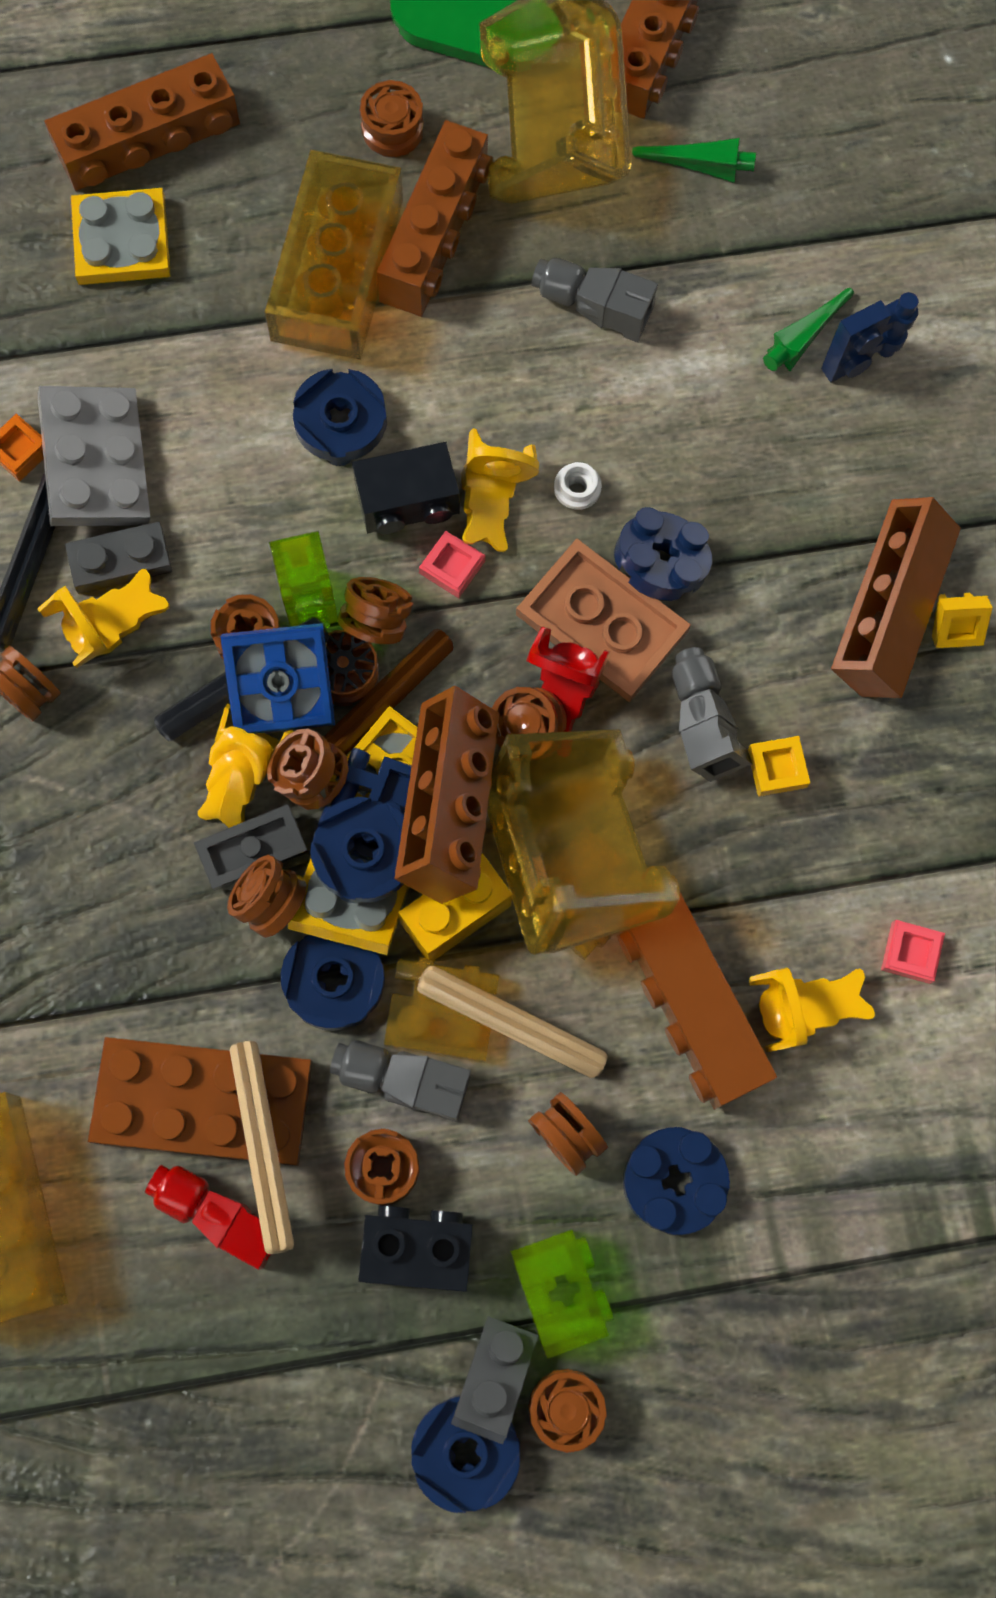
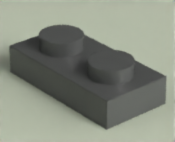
M160 521L65 543L74 588L78 594L128 583L141 569H146L151 577L173 572Z
M288 804L194 842L214 891L237 882L242 873L260 857L271 855L284 863L308 853Z
M488 1316L451 1425L497 1443H504L539 1335Z

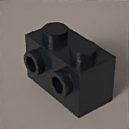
M446 442L352 461L354 482L367 534L373 532L392 534L402 530L405 525L424 521L427 524H438L449 520L452 515L460 514V493Z
M378 1205L377 1216L365 1215L358 1282L467 1292L473 1225L462 1224L463 1213L431 1210L430 1221L409 1219L410 1208Z

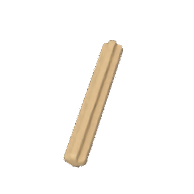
M436 966L426 968L419 979L417 986L419 993L590 1078L599 1077L606 1065L608 1056L605 1051Z
M244 1041L230 1047V1055L264 1249L267 1254H278L291 1250L294 1246L259 1048L255 1041Z

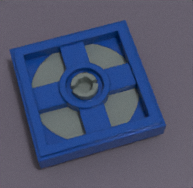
M323 623L221 635L233 726L244 729L247 733L258 734L335 725Z

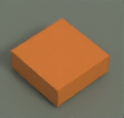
M15 414L0 428V465L20 482L44 457L41 435L18 414Z

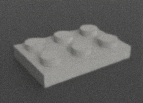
M39 386L37 397L50 526H132L148 524L150 510L136 388Z

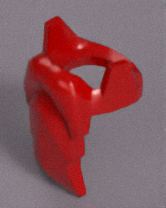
M541 627L526 661L542 668L540 680L544 683L541 688L553 693L563 704L567 715L566 729L561 735L560 743L555 748L559 752L566 753L570 748L573 724L576 719L582 716L586 699L592 698L610 651L604 650L598 658L592 650L571 642H561L553 648H549L551 629Z

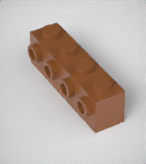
M632 0L598 72L595 101L645 119L652 102L659 104L663 97L668 77L665 76L667 68L675 69L684 45V41L680 40L683 33L691 34L700 9L696 5L698 0Z
M213 53L44 120L54 149L75 191L87 186L98 185L105 179L126 170L140 168L148 161L170 152L181 151L190 144L212 135L223 134L230 128L240 124L235 95Z
M447 120L444 121L377 270L379 302L422 317L430 297H436L442 283L445 263L448 258L452 259L455 255L460 239L459 231L464 220H470L476 204L477 190L481 183H486L492 168L493 156L488 155V134Z
M934 497L891 500L831 670L861 697L902 698L961 529Z
M455 685L421 703L394 878L441 904L475 891L478 888L499 712Z
M680 891L625 916L620 924L623 933L617 935L619 944L630 963L638 961L646 979L641 981L643 991L654 1009L661 1006L670 1023L669 1026L665 1027L667 1038L678 1056L686 1054L694 1070L693 1073L689 1074V1079L701 1102L710 1101L715 1110L778 1078Z

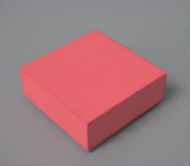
M445 531L419 566V574L455 597L460 598L485 563L486 555L464 543V541L448 531Z
M894 920L891 923L881 971L928 984L935 982L945 933Z

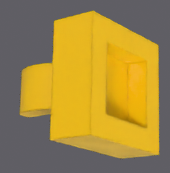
M964 593L963 597L947 598L945 594H939L931 635L935 647L984 646L993 608L988 596H973L971 593Z
M799 736L750 744L748 752L752 762L751 768L758 797L805 789L809 786L810 779Z

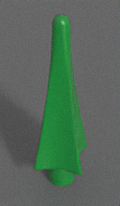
M740 138L685 145L636 146L632 150V155L637 158L684 167L735 183L736 170L754 172L756 152L739 151Z
M852 288L844 289L817 310L774 333V345L767 349L768 353L763 357L765 366L771 371H776L784 364L788 371H791L826 324L853 297L854 290Z

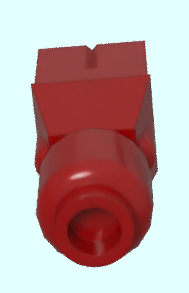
M164 1165L158 1167L145 1190L147 1195L153 1197V1205L157 1210L183 1224L192 1220V1223L216 1248L226 1251L257 1270L264 1269L271 1254H267L264 1249L259 1216L253 1214L247 1205L210 1191L209 1184L204 1178L182 1166H175L171 1169Z

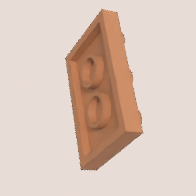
M576 538L516 608V616L538 633L541 627L550 628V642L554 645L561 642L575 643L580 647L592 650L598 658L604 650L610 651L600 680L630 702L689 632L691 624L658 599L651 598L637 591L628 583L629 577Z

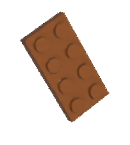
M105 1037L88 1142L249 1160L230 1051ZM260 1054L279 1164L299 1166L313 1061L310 1059Z

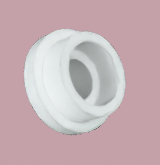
M581 462L571 463L563 467L556 475L554 482L555 495L561 504L570 509L581 510L592 506L598 500L601 493L602 484L600 476L588 464ZM579 483L586 490L583 493H575L569 489V486Z

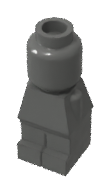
M554 257L550 261L539 260L531 285L540 289L542 297L559 304L571 306L577 302L576 311L600 328H610L623 333L624 338L639 342L654 308L658 283L621 270L622 268H589L585 275L582 266Z
M699 647L680 651L675 656L676 665L672 670L676 691L681 700L679 733L682 736L691 770L711 782L747 767L752 762L748 749L738 743V727L724 699L719 696L721 683L712 658L704 655L703 649Z
M358 1040L351 1042L349 1046L338 1043L330 1066V1073L338 1075L341 1084L367 1093H376L382 1088V1092L385 1093L384 1096L388 1102L458 1122L471 1078V1070L405 1051H400L397 1055H392L389 1058V1052L385 1048Z

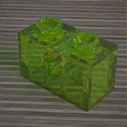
M319 531L269 542L290 627L298 626L314 616L323 623L326 629L330 626V623L338 622L332 585Z
M569 1229L510 1251L547 1359L609 1336L605 1323L614 1320L603 1288L594 1291L587 1270L595 1268V1263L585 1236L575 1239L573 1230ZM563 1275L565 1281L569 1283L576 1282L578 1290L571 1293L572 1304L564 1306L561 1300L550 1299L549 1291L556 1288L554 1277Z

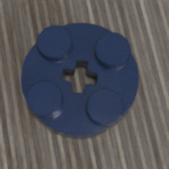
M333 369L315 373L302 383L295 394L293 402L294 427L301 444L316 457L328 460L329 463L336 466L347 465L352 460L361 458L371 452L381 441L387 428V415L381 389L370 377L348 369L349 374L343 372L333 373ZM336 408L341 412L348 408L351 410L348 414L349 420L344 423L332 422L330 410Z
M650 507L640 509L636 516L625 524L614 549V558L618 569L620 570L623 565L625 571L631 576L628 583L640 593L664 601L677 600L682 597L683 593L691 592L692 590L693 593L702 586L712 565V553L707 543L709 533L703 525L697 522H689L680 516L657 511ZM656 550H662L671 557L668 561H663L659 559L660 553Z
M366 797L346 799L328 809L318 823L310 851L314 869L323 885L348 903L376 902L398 891L403 886V883L394 878L404 815L388 803L385 805L379 801H371V798ZM360 837L366 843L375 841L379 847L372 852L373 860L366 863L361 858L353 860L349 856V853L355 850L353 841Z
M307 935L300 942L297 941L287 952L282 964L281 987L290 1008L305 1023L318 1029L336 1031L363 1023L368 1018V1015L377 1007L384 990L385 973L378 953L316 936ZM332 965L341 966V975L348 977L345 985H338L335 992L326 991V983L319 981V975L321 972H329Z
M681 1127L664 1128L643 1138L629 1156L623 1173L624 1194L633 1213L653 1229L669 1235H685L697 1232L711 1224L715 1217L723 1211L727 1203L730 1179L726 1161L720 1150L703 1133ZM676 1165L680 1173L687 1172L690 1177V1183L684 1185L685 1194L676 1197L673 1189L664 1190L662 1186V1179L669 1176L668 1167Z
M454 1395L433 1406L419 1422L412 1440V1467L419 1488L431 1502L453 1513H466V1511H477L482 1508L491 1507L502 1500L509 1492L516 1480L520 1467L519 1440L512 1421L503 1444L451 1425L460 1395ZM469 1438H472L478 1443L475 1452L481 1459L476 1466L467 1462L460 1469L453 1464L456 1453L451 1449V1446L456 1440L465 1443Z

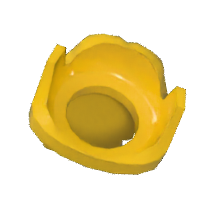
M471 429L468 439L467 459L461 472L462 489L466 491L463 507L467 515V524L462 536L464 543L472 545L483 541L491 545L496 551L505 552L508 550V543L504 532V520L509 516V500L514 496L516 483L527 481L539 473L540 462L537 460L535 445L531 444L524 447L523 453L512 449L489 446L482 442L477 429Z
M141 569L126 586L120 590L111 589L97 600L91 597L77 603L68 588L64 586L37 609L44 618L61 611L64 613L61 626L66 640L71 643L72 649L78 654L72 662L77 669L96 656L111 653L122 643L121 638L138 630L141 622L150 616L167 611L170 605L166 598L151 592V576L146 569Z
M227 704L222 714L215 743L210 750L209 765L212 766L206 783L208 795L206 801L198 810L199 818L204 820L219 819L228 828L245 822L246 805L254 799L257 785L263 782L267 774L270 756L276 746L288 734L294 731L288 730L284 732L280 741L265 733H247L244 729L233 726L230 704Z
M788 967L750 977V986L769 985L768 989L763 991L759 1000V1009L763 1016L762 1022L765 1030L771 1037L782 1040L765 1046L766 1052L805 1045L808 1043V1037L815 1034V1029L834 1027L842 1019H873L875 1017L874 1008L859 995L865 980L864 971L859 968L838 980L829 981L828 979L820 978L803 983L802 979H793Z

